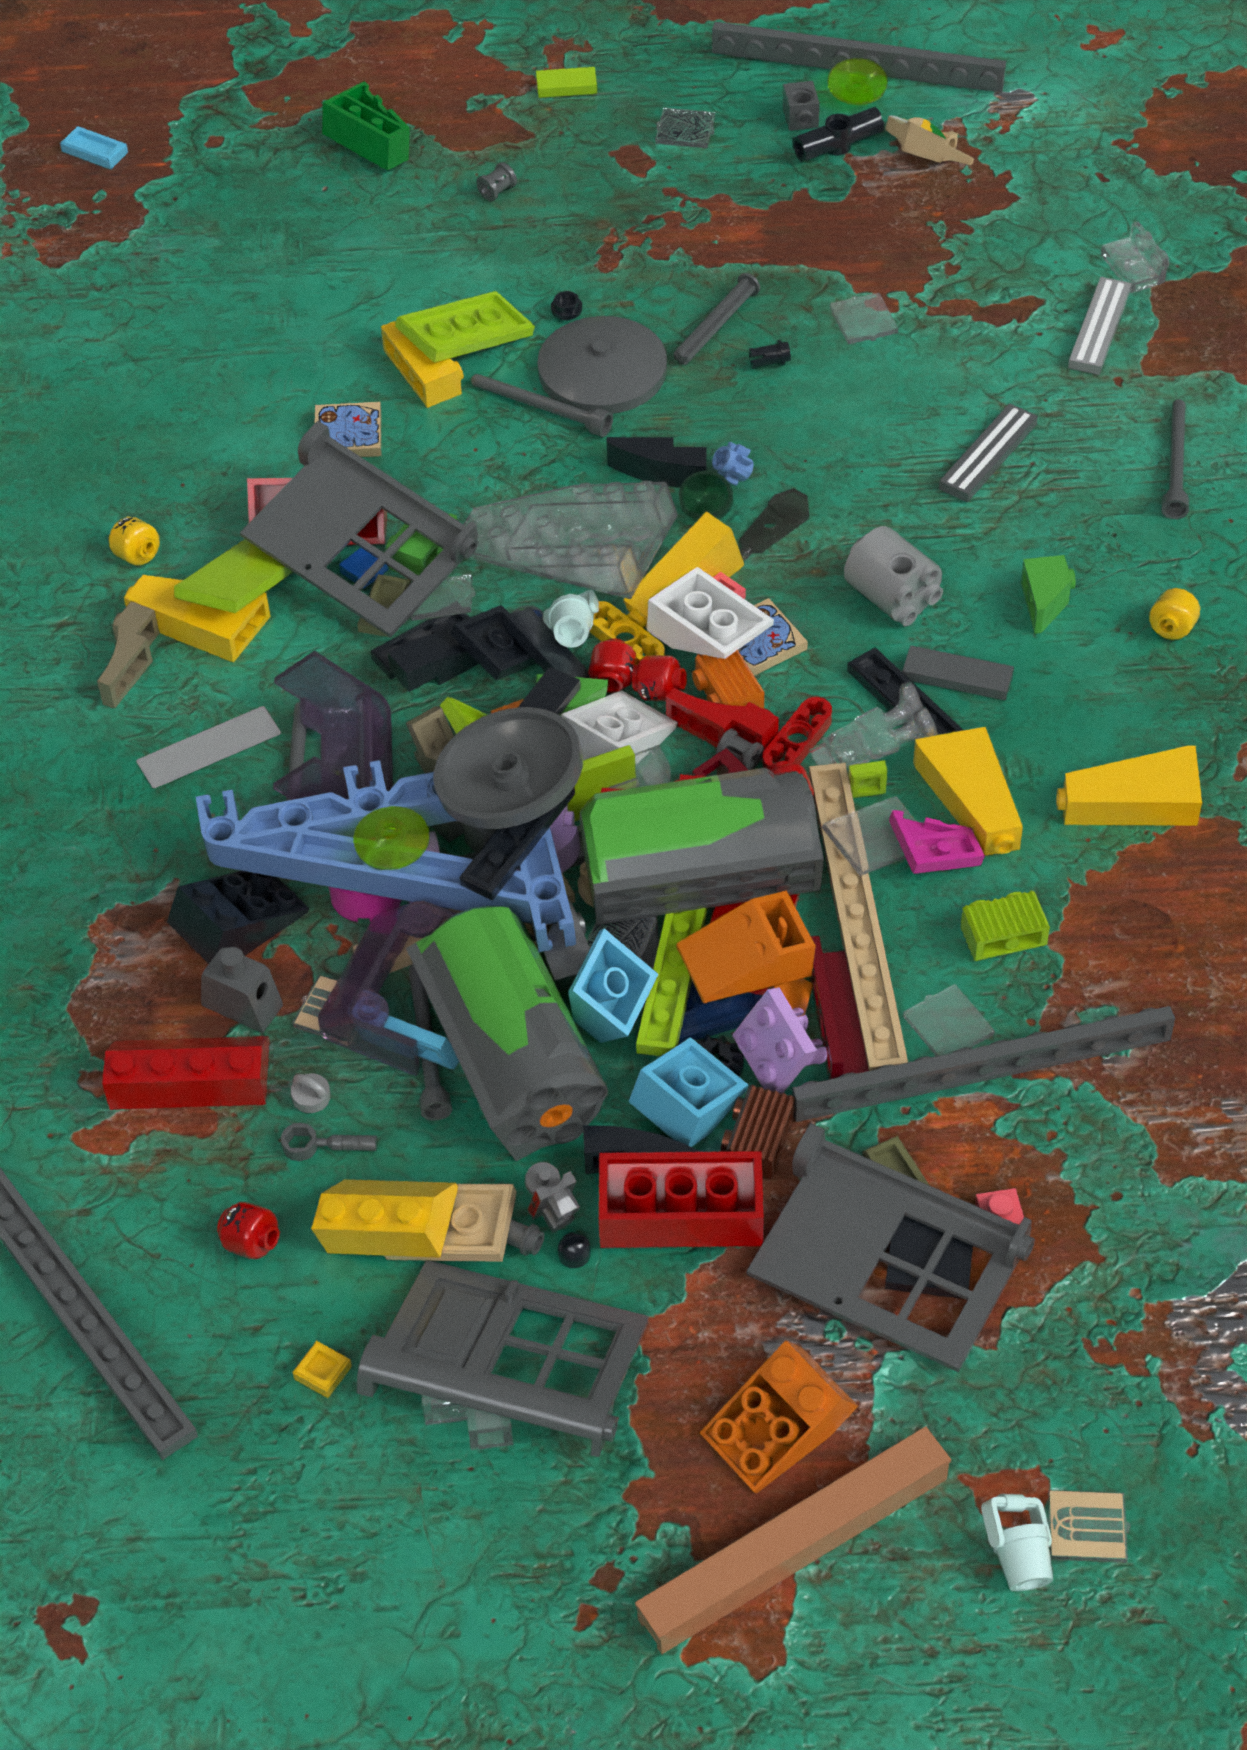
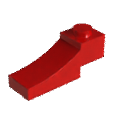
M673 688L666 695V716L678 722V727L715 747L718 746L725 732L731 728L738 732L739 737L748 742L762 744L764 746L763 752L778 734L779 717L775 716L768 709L760 708L751 702H748L745 706L719 704L691 696L676 688Z

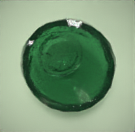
M705 470L691 474L680 486V508L694 521H698L705 512L720 520L727 515L733 506L732 485L725 477L714 471Z

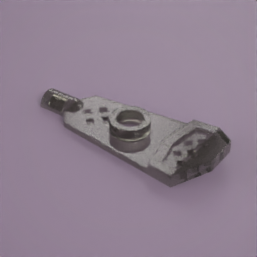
M793 488L775 494L768 502V506L740 538L741 547L739 550L743 561L753 553H763L809 519L807 495ZM773 524L775 526L772 528H767L764 525Z

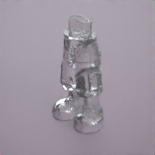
M909 681L900 686L899 703L893 709L884 713L881 708L875 707L863 715H859L853 722L834 731L827 738L823 737V743L809 749V752L816 766L845 763L846 768H848L849 765L867 763L871 759L877 760L899 752V744L919 738L936 736L938 733L930 713L926 707L922 706L914 685ZM905 724L904 726L896 730H893L894 727Z

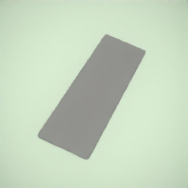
M261 706L137 759V763L151 787L157 788L281 734V731L266 708Z

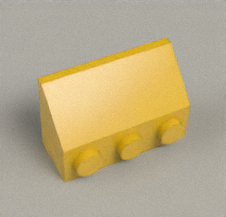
M344 1179L321 1193L311 1229L329 1254L440 1258L458 1186L456 1183Z

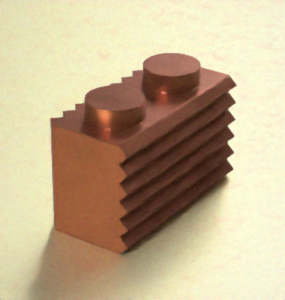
M750 1085L745 1098L738 1097L732 1115V1120H735L736 1124L733 1130L726 1129L721 1143V1152L762 1151V1177L773 1179L778 1160L794 1119L795 1097Z

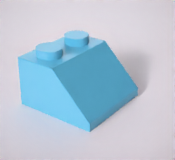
M606 929L599 930L568 991L573 1021L600 1043L629 1036L659 974Z
M690 1037L640 1070L629 1103L673 1140L692 1147L714 1131L735 1105L737 1098L745 1093L748 1084Z

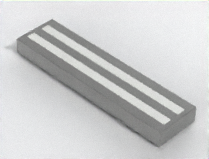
M1100 277L1068 364L1069 369L1100 375L1131 292L1132 283Z

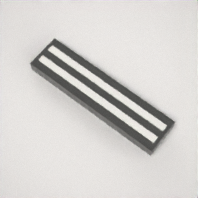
M1009 403L939 481V489L968 503L1037 425L1038 416Z

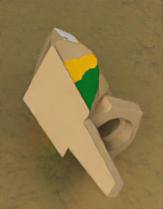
M888 116L885 130L898 139L903 152L939 163L952 160L967 165L973 164V157L956 149L958 133L953 131L941 132L936 126L923 118L915 117L906 120L897 116Z

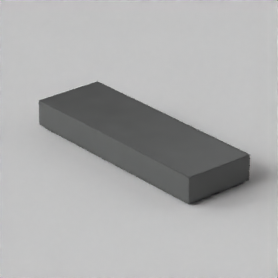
M910 645L902 673L913 682L1006 700L1014 673V666Z

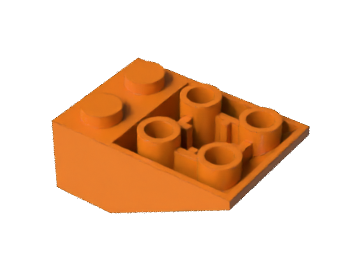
M787 890L750 899L676 943V948L703 1004L812 976L816 947Z
M785 1340L699 1433L753 1492L758 1493L827 1440L855 1411L858 1405L803 1348Z

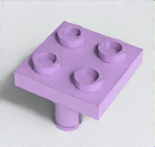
M779 987L768 989L732 1036L763 1089H769L772 1092L777 1091L781 1094L805 1066L824 1063L827 1058V1049L825 1046L820 1047L823 1044L820 1039L810 1040L805 1031L808 1027V1018L806 1015L800 1016L804 1013L803 1009H792Z

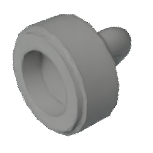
M309 1073L296 1074L293 1077L291 1097L294 1106L298 1110L305 1113H316L328 1105L331 1099L329 1084L323 1076Z

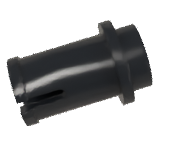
M777 340L776 344L749 348V358L763 356V358L750 361L752 369L777 363L784 366L785 362L791 361L788 342Z

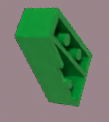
M365 81L323 102V135L387 171L409 160L410 127L392 109L387 110L382 105V98L379 95H373Z

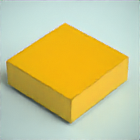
M316 1340L292 1373L294 1380L329 1398L348 1373L352 1364L351 1359Z

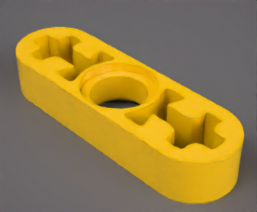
M599 601V612L594 614L593 626L589 631L600 641L616 638L620 633L632 634L634 638L624 642L630 645L636 652V664L645 657L643 653L646 656L665 655V648L662 642L611 603Z

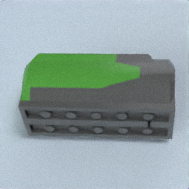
M767 768L597 793L586 802L580 811L584 856L597 925L742 903L750 899L786 890L789 895L819 891L821 889L824 857L818 834L814 799L807 779L803 777L802 773L799 774L797 771L774 774Z
M482 906L470 908L453 915L439 925L429 936L407 947L406 950L490 1128L516 1162L542 1147L565 1144L578 1138L583 1133V1125H588L599 1113L607 1096L608 1089L524 922L508 907Z

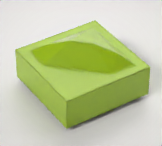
M885 760L849 765L848 778L853 798L886 793L887 766Z

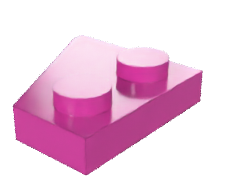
M893 810L889 818L890 825L913 874L981 866L985 855L972 828L956 824L948 825L940 820L928 817L925 818L924 823L903 818V811Z

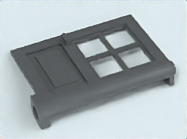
M317 421L304 434L298 445L299 461L305 466L240 532V535L391 638L464 558H469L475 553L479 544L477 540V525L472 521L467 526L463 525L331 438L329 428L320 421ZM381 509L409 526L385 552H382L357 535ZM416 531L443 549L419 576L391 558ZM350 541L377 558V561L353 586L326 568ZM385 564L412 581L388 609L360 591Z
M810 1123L796 1148L792 1162L793 1175L801 1178L747 1269V1275L959 1373L1019 1260L1026 1261L1033 1249L1035 1238L1030 1237L1032 1220L1024 1217L1020 1225L831 1143L825 1140V1129ZM904 1216L944 1233L924 1269L884 1252ZM952 1237L992 1254L973 1291L933 1274ZM879 1261L919 1278L899 1315L858 1298ZM927 1282L967 1300L947 1338L907 1320Z
M426 1261L385 1338L372 1335L358 1368L357 1394L373 1398L379 1384L592 1439L591 1455L599 1457L605 1442H612L614 1440L618 1426V1417L612 1415L613 1404L648 1325L649 1316L520 1284L516 1280L508 1281L433 1261ZM523 1308L564 1318L552 1346L510 1336ZM574 1321L616 1332L604 1360L562 1349ZM505 1345L547 1356L535 1384L491 1374ZM557 1359L600 1369L587 1398L544 1387Z

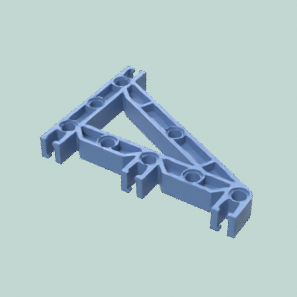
M380 760L370 762L373 781H369L370 787L358 789L355 776L359 774L358 767L356 765L343 767L349 799L329 792L251 808L242 820L239 819L233 789L222 791L226 810H223L224 816L212 818L209 804H212L210 795L196 796L201 834L208 858L214 865L460 911L482 906L508 907L520 920L532 924L538 952L549 951L553 948L552 941L548 940L546 924L558 922L559 929H563L565 946L576 945L574 921L550 828L518 867L519 871H515L493 901L460 885L459 877L473 859L365 840L457 821L445 811L439 800L433 782L434 772L400 778L391 790L387 791Z

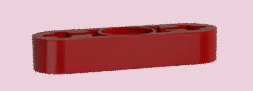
M811 697L804 700L764 750L762 768L769 769L771 765L775 764L773 762H780L784 756V751L786 752L785 761H788L789 764L800 765L831 726L832 706L830 702L821 697ZM810 715L814 716V718L811 720V725L809 724ZM799 733L806 736L807 739L801 743H794L788 737Z

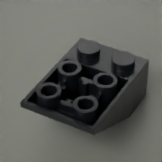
M238 871L178 886L167 923L209 964L222 948L236 947L246 956L307 914L309 907L277 877Z

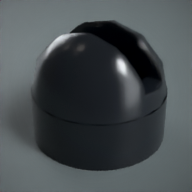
M578 1232L565 1234L558 1244L560 1262L569 1268H580L589 1261L591 1250L587 1238Z

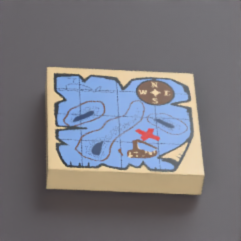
M380 402L315 405V423L320 421L329 428L331 438L360 457L381 456Z
M769 598L753 606L774 619V624L738 649L754 676L807 650L808 641Z

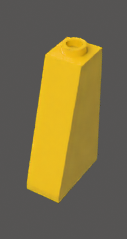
M705 512L623 599L629 612L627 616L642 628H647L648 600L696 567L711 577H714L720 571L726 576L731 577L745 564L732 529L708 512Z
M142 575L135 585L127 590L124 596L126 607L132 601L155 610L160 634L233 663L271 617L267 593H263L238 612L232 613L175 598L174 586L183 580Z
M986 727L915 739L913 763L916 770L961 826L972 828L984 855L1006 854L1014 850H1020L1023 825Z
M1196 746L1179 747L1065 773L1064 787L1057 788L1056 794L1057 810H1063L1064 825L1197 826L1202 806Z

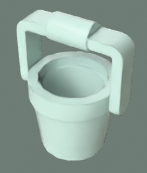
M593 590L585 591L579 595L567 594L560 596L552 603L550 608L543 612V622L554 632L555 639L559 644L571 648L580 646L586 641L589 631L593 626L594 614L599 612V601Z
M999 1494L997 1497L984 1502L981 1510L989 1543L993 1547L994 1553L998 1555L1010 1590L1027 1591L1051 1583L1053 1581L1049 1547L1051 1546L1052 1538L1042 1502L1038 1498L1025 1497L1022 1494ZM998 1510L1001 1512H1023L1028 1510L1032 1524L1002 1530Z

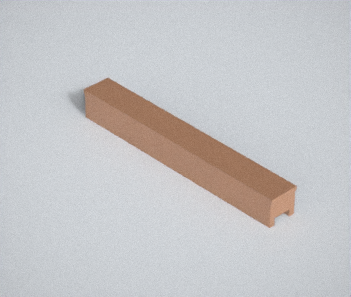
M925 1426L636 1601L638 1621L642 1626L645 1625L657 1643V1649L661 1655L947 1480L951 1458Z

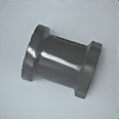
M500 162L487 176L481 175L477 178V189L483 198L493 202L498 198V194L506 188L511 189L515 187L517 178L513 169L508 164Z
M731 728L720 739L716 754L727 748L748 770H753L761 760L764 746L758 742L754 744L739 737L738 732Z

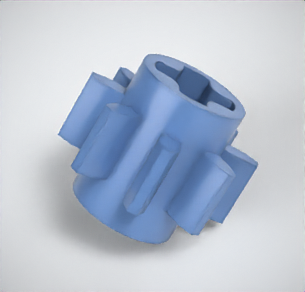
M728 442L727 446L717 449L712 459V467L718 470L715 478L737 486L738 481L742 482L748 479L753 471V461L747 457L751 450L732 442Z

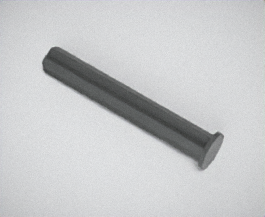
M742 273L738 277V284L674 352V358L680 364L686 365L749 296H755L760 292V284L753 275Z

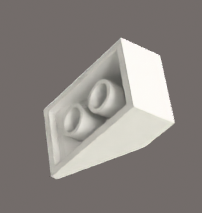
M698 567L648 600V632L673 649L722 659L727 658L774 624V619Z
M622 690L561 714V717L566 719L575 729L582 746L584 760L630 745L635 753V768L676 729L678 722Z

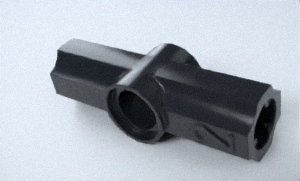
M876 107L851 116L832 114L825 120V126L794 137L792 139V146L796 157L801 163L825 153L844 155L851 150L852 143L883 132L884 121L882 120L881 112Z

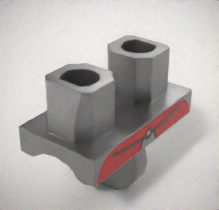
M539 1162L532 1165L525 1176L526 1188L533 1195L527 1210L533 1220L543 1216L550 1230L554 1233L572 1223L575 1219L573 1214L580 1208L572 1194L577 1181L571 1171L564 1174L560 1181L559 1171L553 1165Z

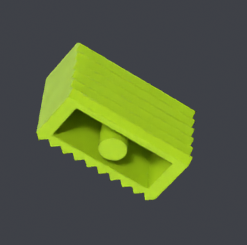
M1032 890L1028 893L1013 892L1005 897H1001L999 900L996 898L993 901L977 900L962 908L961 931L966 939V943H968L971 955H973V961L1045 946L1048 943L1050 926L1038 898Z

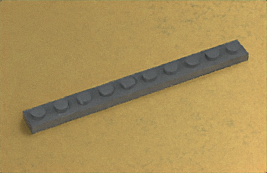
M715 22L712 28V53L1001 93L1004 88L1006 61L721 22Z
M1170 1006L1158 1009L1147 1008L1139 1013L1126 1016H1110L1098 1022L1084 1025L1073 1024L1061 1030L1047 1033L1036 1032L1024 1038L1010 1041L999 1040L987 1046L973 1049L962 1048L953 1053L936 1057L925 1056L909 1063L895 1066L883 1065L872 1071L858 1074L846 1073L835 1079L821 1082L809 1081L801 1086L793 1087L792 1096L795 1097L794 1117L796 1122L1171 1041L1175 1016Z
M0 1168V1241L153 1449L164 1460L197 1438L196 1428Z

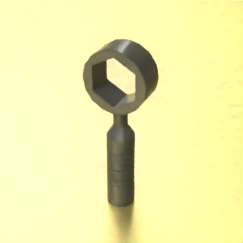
M294 1123L283 1131L281 1143L286 1157L294 1161H304L316 1153L318 1146H327L331 1150L376 1151L377 1135H332L328 1138H317L315 1130L310 1125ZM294 1136H308L310 1138V1141L304 1148H290L289 1142Z

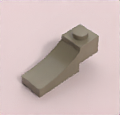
M132 601L114 619L112 626L116 647L108 666L97 680L103 705L113 709L117 707L153 662L149 646L160 634L155 610Z

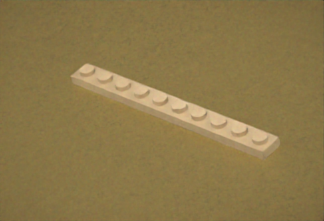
M846 764L809 766V779L814 789L813 799L843 949L846 954L868 1070H876L883 1065L895 1066L908 1063Z

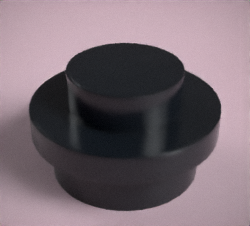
M571 291L559 292L551 303V313L561 320H572L578 317L583 310L582 302L578 295Z

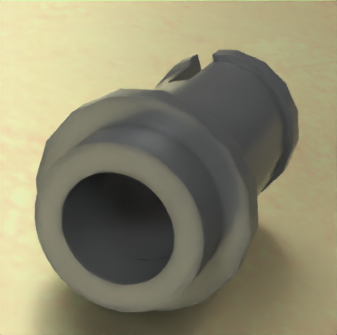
M511 1219L506 1244L520 1249V1253L524 1256L529 1254L536 1255L542 1247L544 1233L539 1231L538 1225L531 1224L527 1226Z

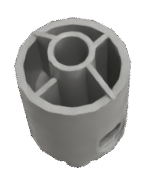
M887 526L875 528L859 538L852 546L844 566V577L847 583L894 621L900 622L903 626H909L928 605L936 604L942 597L943 588L940 587L942 571L939 565L892 528Z

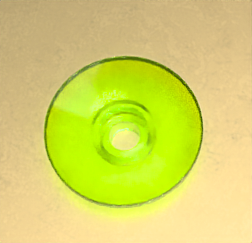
M862 58L847 59L836 64L828 76V88L832 95L841 102L850 105H866L877 101L884 95L888 84V78L883 68L873 61Z
M389 806L372 811L358 823L354 831L353 843L357 855L366 864L378 869L393 870L406 867L417 861L427 849L430 836L426 821L417 812L405 807Z

